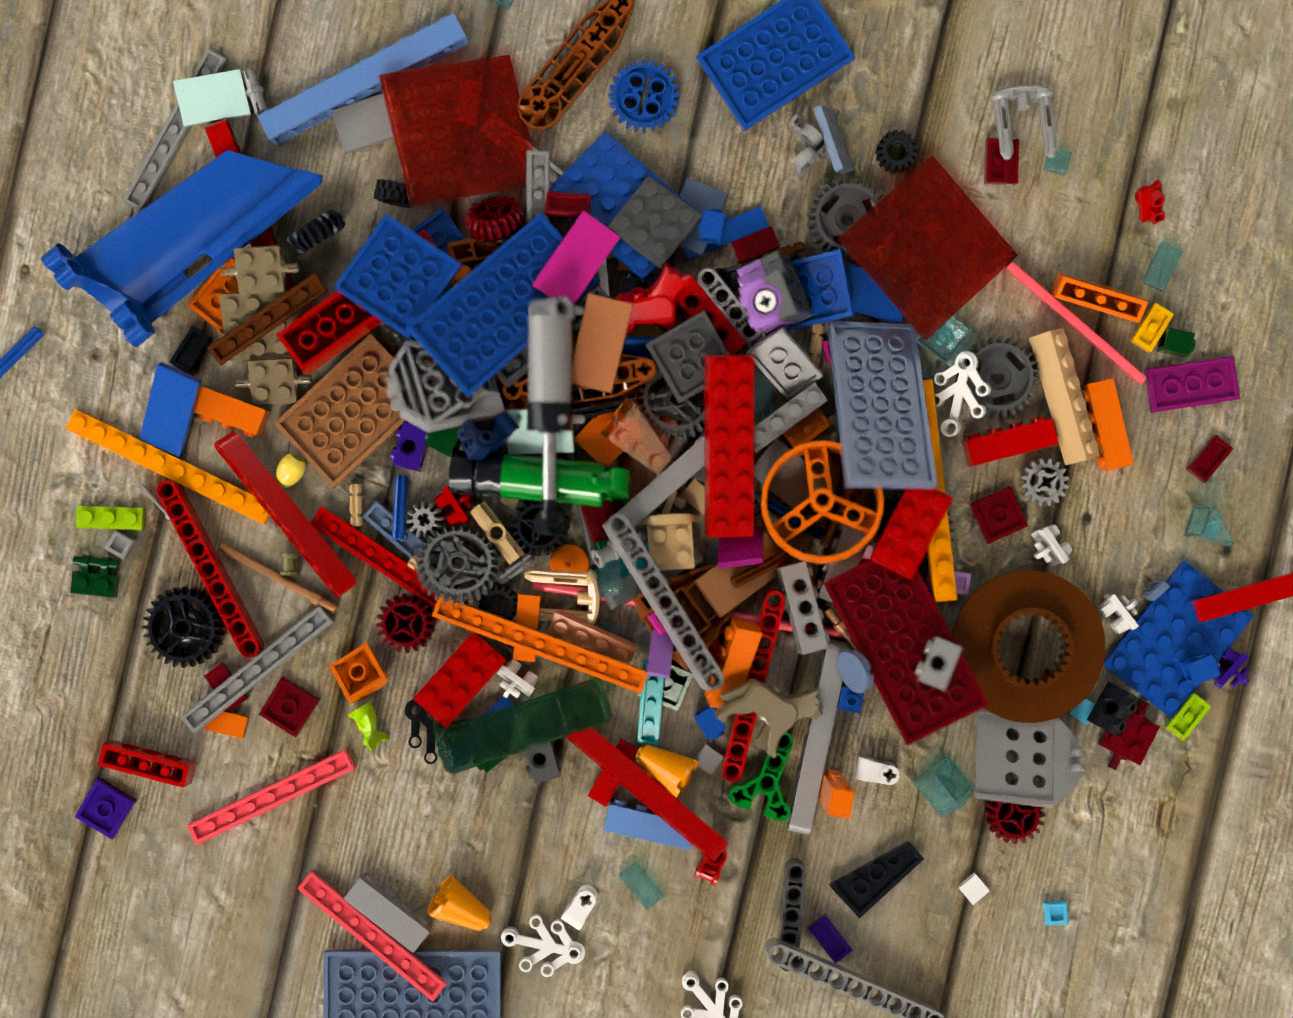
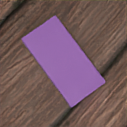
M655 629L652 631L646 674L664 678L670 677L674 644L667 632L659 635Z

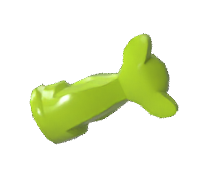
M372 700L348 714L349 718L355 720L359 731L364 734L363 745L367 746L370 751L378 747L382 741L390 739L385 732L376 730L377 720Z

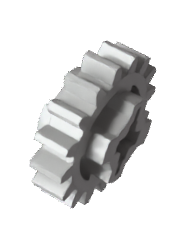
M1037 459V464L1034 461L1029 463L1030 469L1023 468L1026 475L1019 477V479L1024 480V484L1019 485V488H1025L1026 491L1022 495L1030 496L1028 502L1033 503L1036 500L1037 506H1042L1043 502L1045 506H1051V500L1054 503H1058V496L1065 497V493L1062 490L1069 488L1068 485L1064 484V481L1069 480V477H1063L1066 469H1058L1059 462H1055L1052 465V459H1046L1045 463L1043 459ZM1041 468H1048L1052 470V472L1046 473L1044 469L1042 470ZM1049 478L1045 483L1046 486H1040L1043 479ZM1041 491L1047 497L1038 496L1036 493Z

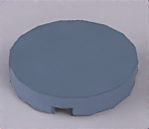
M848 649L841 652L838 656L837 665L840 676L846 686L856 693H863L869 690L873 685L874 678L873 674L870 675L869 669L871 667L865 656L857 650L851 651Z

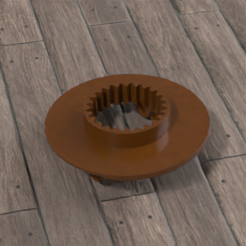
M1020 570L1008 572L992 578L981 585L962 606L952 633L957 645L962 647L961 653L989 704L984 709L998 717L1014 722H1044L1058 718L1073 710L1090 694L1096 685L1105 660L1104 629L1091 601L1079 588L1069 581L1043 571ZM1019 615H1038L1046 620H1050L1051 625L1057 626L1056 632L1062 633L1059 640L1064 641V644L1060 646L1064 654L1058 655L1061 662H1055L1057 669H1050V676L1043 674L1042 680L1036 677L1033 681L1028 678L1024 680L1011 674L1008 669L1003 667L1005 665L1004 662L998 660L1001 654L996 652L1000 648L996 641L1002 639L999 632L1006 631L1004 624H1012L1011 618L1017 620Z

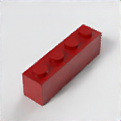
M1044 416L1032 418L1030 424L1023 425V421L1009 424L1010 429L1002 431L1001 427L988 430L989 434L981 436L980 432L967 435L968 440L961 442L967 466L972 467L1059 444L1052 418L1045 420Z

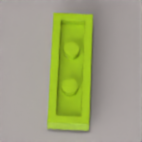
M77 506L76 528L145 530L146 508Z

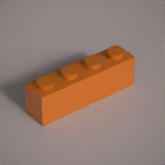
M1060 271L1057 272L1050 293L1055 298L1140 323L1148 301L1142 296Z
M1111 378L1081 386L1088 416L1092 423L1094 437L1098 444L1100 456L1095 457L1097 466L1101 468V471H1109L1134 465L1114 379Z
M204 386L200 387L194 410L195 413L201 414L200 419L211 423H213V420L222 422L221 427L232 431L236 427L242 430V435L254 438L255 435H263L271 411Z
M732 619L730 626L726 627L723 646L719 647L716 663L723 674L724 683L719 689L704 691V697L707 699L710 707L719 708L724 701L720 698L719 693L738 687L746 681L762 636L757 623ZM711 675V680H710L709 685L713 686V685H714V682H715V679H714V677Z
M827 769V772L823 771L818 795L819 802L827 815L850 819L855 796L854 789L844 775L840 774L841 771L836 769Z

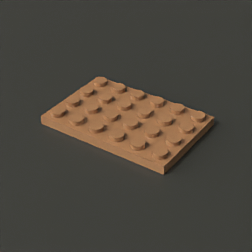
M371 333L274 423L332 488H336L388 440L398 430V427L403 425V422H407L400 417L398 411L391 409L390 404L392 400L387 396V390L389 389L385 376H388L389 367L395 358Z

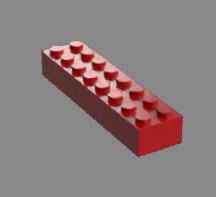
M424 229L417 234L437 247ZM336 291L277 333L276 336L306 375H310L380 325L382 321Z
M749 354L704 355L705 534L709 538L754 536V356Z

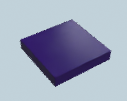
M98 778L74 817L113 839L137 800L105 780Z

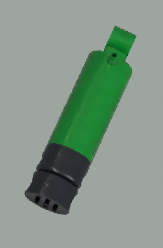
M454 450L449 469V490L454 494H476L477 496L543 502V457L492 453L483 459L469 460L465 450ZM556 459V503L602 507L604 499L614 502V500L622 501V504L630 502L632 479L629 470L611 468L608 471L606 463Z

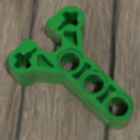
M789 731L784 733V735L788 736V741L783 745L778 744L777 756L780 757V762L777 765L769 764L771 756L765 752L759 771L743 782H734L729 786L728 795L734 805L749 810L755 795L764 793L767 795V799L762 810L763 816L780 822L789 818L790 807L787 801L783 799L778 784L793 746V737ZM765 776L773 778L772 783L768 786L761 784V780ZM740 789L743 796L739 795L738 798H735L734 792H738ZM782 805L784 811H779L778 814L775 808H779Z

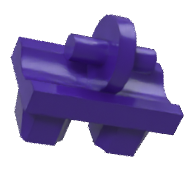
M1229 648L1221 658L1231 667L1227 671L1221 667L1218 669L1220 676L1213 678L1216 681L1215 686L1221 689L1232 676L1234 679L1230 685L1234 688L1239 683L1247 686L1249 680L1246 678V675L1250 671L1246 667L1241 672L1237 670L1249 656L1245 653L1240 655Z

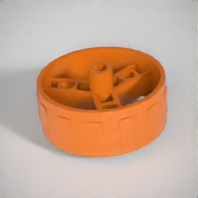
M812 441L798 445L786 452L774 463V466L766 476L762 488L761 509L763 521L769 535L790 556L801 561L816 564H831L846 560L858 553L877 531L884 507L882 488H873L876 500L875 512L832 493L827 452L841 456L842 452L841 443L831 441ZM804 455L809 498L772 525L767 511L768 493L771 484L778 472L788 462ZM814 465H821L824 472L821 475H815L811 468ZM824 480L826 489L821 488L814 492L813 481ZM824 500L827 505L819 506L816 502ZM834 502L846 508L843 516L830 513ZM810 504V509L815 516L806 521L800 512ZM849 511H856L859 514V520L851 522L847 518V513ZM822 517L866 535L855 547L833 556L804 554L787 544ZM791 518H798L801 521V526L793 529L788 525V522Z

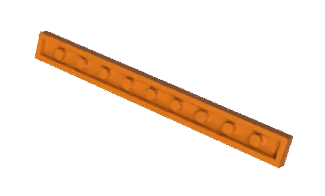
M440 597L432 614L435 618L640 694L648 676L644 669L466 603L461 606L460 602L456 601L453 607L451 600H448L444 605L443 598Z

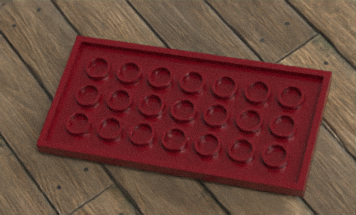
M868 560L823 583L857 651L864 655L871 667L869 672L870 675L873 674V682L906 746L989 706L961 652L945 690L942 691L917 680L918 674H915L919 662H924L927 653H924V649L928 640L933 641L934 637H938L957 645L918 569L910 581ZM935 656L931 660V665L939 670L943 666V661L940 657Z

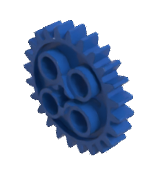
M643 59L640 66L635 60L633 68L625 64L626 72L619 69L618 74L620 78L613 77V82L616 85L609 86L610 90L614 92L608 94L609 99L614 100L610 103V108H616L613 111V116L620 115L618 119L619 124L626 121V129L633 125L634 132H637L639 127L642 128L643 134L646 133L647 127H650L651 131L654 132L655 125L663 129L662 121L669 124L670 118L668 115H676L672 108H679V103L674 101L680 99V94L675 93L679 90V85H672L676 77L668 78L670 70L668 69L663 72V64L656 68L654 60H652L650 65H646V60ZM650 78L648 97L645 98L642 114L638 115L646 80ZM634 79H639L642 85L634 87L630 83ZM654 85H661L664 89L662 92L656 93L652 90V87ZM629 100L637 103L632 109L625 106V103ZM649 106H655L658 111L655 114H649L646 109Z

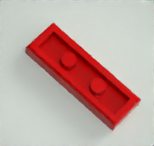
M622 738L616 746L632 762L634 761L639 748ZM602 769L587 796L607 807L620 783Z

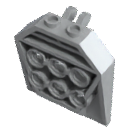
M417 340L404 343L389 367L388 376H385L389 389L387 390V396L392 400L390 404L391 409L398 411L400 417L428 433L461 426L467 419L474 423L495 418L505 411L494 375L469 396V402H464L459 398L460 396H466ZM427 360L432 365L424 366L421 364V361ZM434 381L438 386L431 387L427 382ZM441 402L443 403L444 407L437 408L433 405V403Z
M981 709L977 711L974 798L1051 808L1077 787L1078 782H1081L1082 771H1086V765L1079 763V760L1082 757H1086V751L1082 750V747L1079 746L1078 738L1059 718L1038 723H1022L1006 720L986 709ZM1006 732H1014V734L1016 735V740H1010L1007 737ZM1034 733L1041 735L1042 743H1037L1034 740ZM1007 752L1015 756V763H1011L1006 759ZM1034 755L1042 759V765L1039 766L1034 763ZM1006 775L1013 776L1015 779L1014 785H1009L1006 782ZM1033 777L1041 780V788L1034 786Z

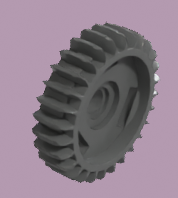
M844 177L841 178L840 184L834 179L832 187L826 183L824 185L826 192L822 189L818 190L817 194L820 198L817 196L812 198L816 205L810 204L808 208L813 212L807 214V218L813 219L807 223V226L813 227L809 235L816 234L813 243L820 241L819 249H822L824 246L827 247L826 253L831 252V250L841 249L844 260L847 254L850 255L851 260L855 258V253L858 254L859 258L863 257V250L869 254L871 252L870 246L873 248L878 246L875 240H883V236L879 233L887 232V229L882 225L889 223V220L883 219V217L889 214V211H882L887 203H879L883 195L881 194L876 197L874 194L877 188L870 191V182L864 187L861 186L862 179L857 184H854L853 177L850 178L848 183H846ZM835 194L839 199L828 213L825 214L821 211V208ZM866 200L871 205L875 215V220L871 222L863 204V201ZM844 214L851 215L853 223L849 226L843 225L841 216ZM833 237L855 240L854 246L837 244L833 241Z
M999 336L995 342L994 337H990L988 343L985 339L980 341L981 347L977 343L973 344L974 351L971 349L967 350L974 353L978 361H982L979 375L984 382L991 386L989 395L979 396L976 393L975 384L968 376L967 385L978 403L985 406V417H988L991 412L993 418H998L999 412L1002 418L1007 417V411L1010 415L1016 414L1015 408L1018 411L1023 410L1021 403L1024 405L1030 404L1027 397H1035L1030 391L1039 388L1033 384V382L1040 380L1039 377H1034V373L1038 372L1039 369L1032 368V365L1037 363V361L1029 360L1033 355L1032 352L1024 353L1027 346L1018 348L1019 341L1011 345V338H1007L1003 342V337ZM1007 353L1012 354L1019 361L1022 367L1020 371L1005 356ZM966 358L964 361L966 366L970 365V360L968 358ZM993 372H999L1002 375V381L999 384H994L991 381V374ZM982 385L980 390L982 393H986V387ZM1013 394L1014 401L994 405L993 398ZM979 407L977 408L976 413H981V409Z
M660 370L657 371L656 376L652 380L640 385L643 389L638 388L637 394L640 395V397H637V402L640 404L637 411L642 412L640 414L641 420L646 419L644 422L645 427L652 425L651 433L659 430L658 437L660 438L665 433L667 441L671 435H674L676 442L680 435L686 441L687 434L689 433L695 438V430L701 434L703 433L704 406L698 407L696 394L684 400L681 404H674L671 401L673 393L668 384L655 393L652 390L653 387L664 379ZM660 416L681 422V425L666 424L659 420Z
M452 526L451 532H447L444 527L442 535L435 531V539L428 536V544L423 542L422 550L418 551L419 558L416 559V573L419 574L418 581L423 582L422 589L429 588L428 596L435 593V601L442 597L444 605L448 600H451V604L454 607L456 601H459L460 605L463 606L464 600H468L471 605L473 597L480 601V593L485 596L488 594L487 588L492 589L493 582L497 580L496 574L499 570L497 566L499 560L495 558L497 552L492 550V543L486 544V536L480 539L479 531L473 535L472 528L464 532L463 526L460 527L459 531H455L454 526ZM463 544L475 548L481 556L478 558L466 549ZM440 553L436 572L429 571L432 555ZM455 559H460L464 562V566L456 569L451 565V562ZM473 581L476 583L474 586L466 589L456 590L454 588Z

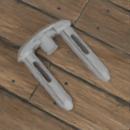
M1015 85L1002 88L991 97V102L995 105L999 149L1003 159H1011L1014 151L1008 102L1016 100L1018 111L1030 109V100L1038 102L1044 152L1049 158L1055 157L1058 150L1052 98L1055 94L1048 87Z

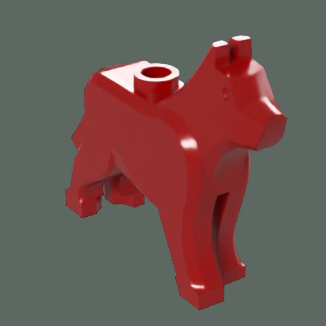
M667 263L658 280L649 289L634 288L628 293L617 295L614 300L633 304L626 335L634 329L635 324L660 323L665 331H670L677 327L679 323L675 317L676 298L681 290L689 287L691 274L681 273L676 267L670 268L669 263Z

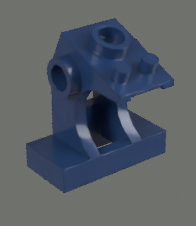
M505 410L498 415L486 431L478 430L467 419L457 431V437L461 439L462 447L469 460L483 459L492 453L500 452L520 427Z

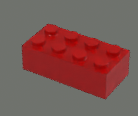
M906 488L870 560L911 581L953 497L935 488Z
M472 632L413 699L447 728L507 660L478 634Z

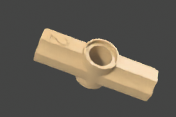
M483 501L470 511V514L486 533L488 539L493 542L509 565L525 554L519 544L515 543V539L511 536L507 527L499 520L486 501ZM496 526L503 530V535L500 539H496L492 535V530Z

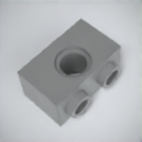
M934 637L933 641L928 640L924 649V653H927L924 662H919L915 674H918L917 680L942 691L945 690L962 647L938 637ZM935 656L940 657L943 661V666L939 670L931 665V660Z

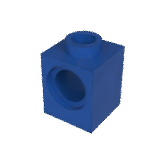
M709 208V211L703 210L699 241L721 245L726 213H722L721 210L716 208Z
M1203 652L1179 662L1187 683L1197 685L1220 676L1218 670L1220 668L1219 662L1212 654Z
M842 685L837 708L860 713L864 692L856 693L846 685Z
M709 705L693 715L708 740L711 738L715 740L725 734L724 730L727 727L725 723L714 716L713 713L716 708Z

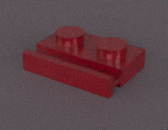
M987 138L985 140L984 184H1018L1019 139L1012 140L1014 151L1009 160H1005L1001 156L998 138Z

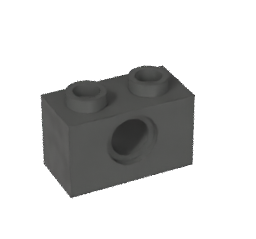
M550 731L525 737L520 747L523 757L528 759L529 765L526 766L529 779L533 778L534 784L560 777L561 770ZM536 753H543L546 761L539 763L534 759V755Z

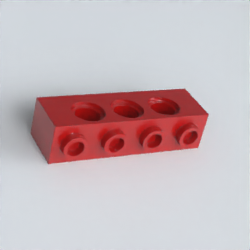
M691 275L689 287L681 290L676 298V309L680 307L685 313L683 318L686 321L705 311L706 314L711 316L712 325L716 332L722 331L725 334L726 340L722 343L729 355L735 354L746 344V341ZM688 297H694L697 299L698 305L690 308L686 305L685 300Z
M111 740L102 745L97 766L185 788L193 782L197 761Z

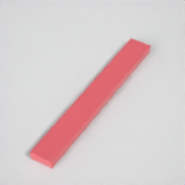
M1010 262L1004 268L1132 380L1142 384L1147 379L1142 372L1017 264Z
M346 748L191 822L187 827L195 844L198 845L356 769V766Z
M312 870L297 888L432 1002L447 985V981L405 946L345 901V896L315 871Z

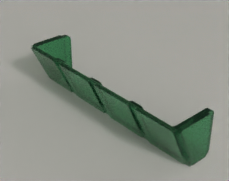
M593 676V679L448 726L447 728L441 729L438 721H433L434 726L432 727L438 754L446 772L456 774L485 764L487 761H494L527 750L529 747L539 746L569 736L573 732H581L610 722L613 714L602 680Z

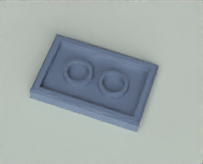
M823 105L815 107L814 113L834 170L846 175L854 173L855 170L834 110Z
M687 178L680 197L703 215V210L709 211V208H716L722 211L728 193ZM700 223L679 247L703 256L708 243L699 241Z

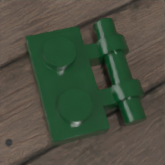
M91 555L73 557V564L81 565L82 569L81 571H72L70 593L117 597L119 575H111V568L118 569L120 566L119 560H112L111 557H102V559L92 558ZM92 566L101 567V573H92Z

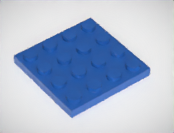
M385 214L333 288L411 340L413 336L406 327L440 299L462 265Z

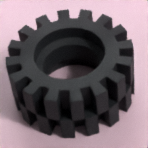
M894 130L892 133H886L881 138L875 154H877L876 160L880 162L879 166L886 168L884 171L888 172L890 170L894 174L897 171L901 173L905 169L907 170L915 161L918 154L916 153L918 145L915 146L916 140L915 138L913 140L910 138L912 136L910 133L906 135L904 130H901V132ZM892 144H899L904 148L905 155L902 159L895 160L890 157L888 149Z
M377 179L373 198L392 206L413 208L417 189L402 182Z
M494 585L492 589L488 588L486 596L482 594L478 608L512 620L517 615L518 597L516 592L511 590L510 587ZM496 596H501L507 601V609L503 613H496L491 609V601Z

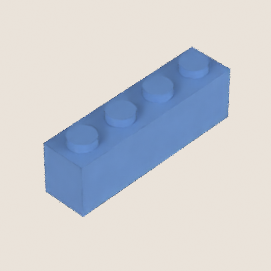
M615 798V801L610 800L604 823V831L690 850L691 843L646 805L637 803L636 806L627 804L628 801Z

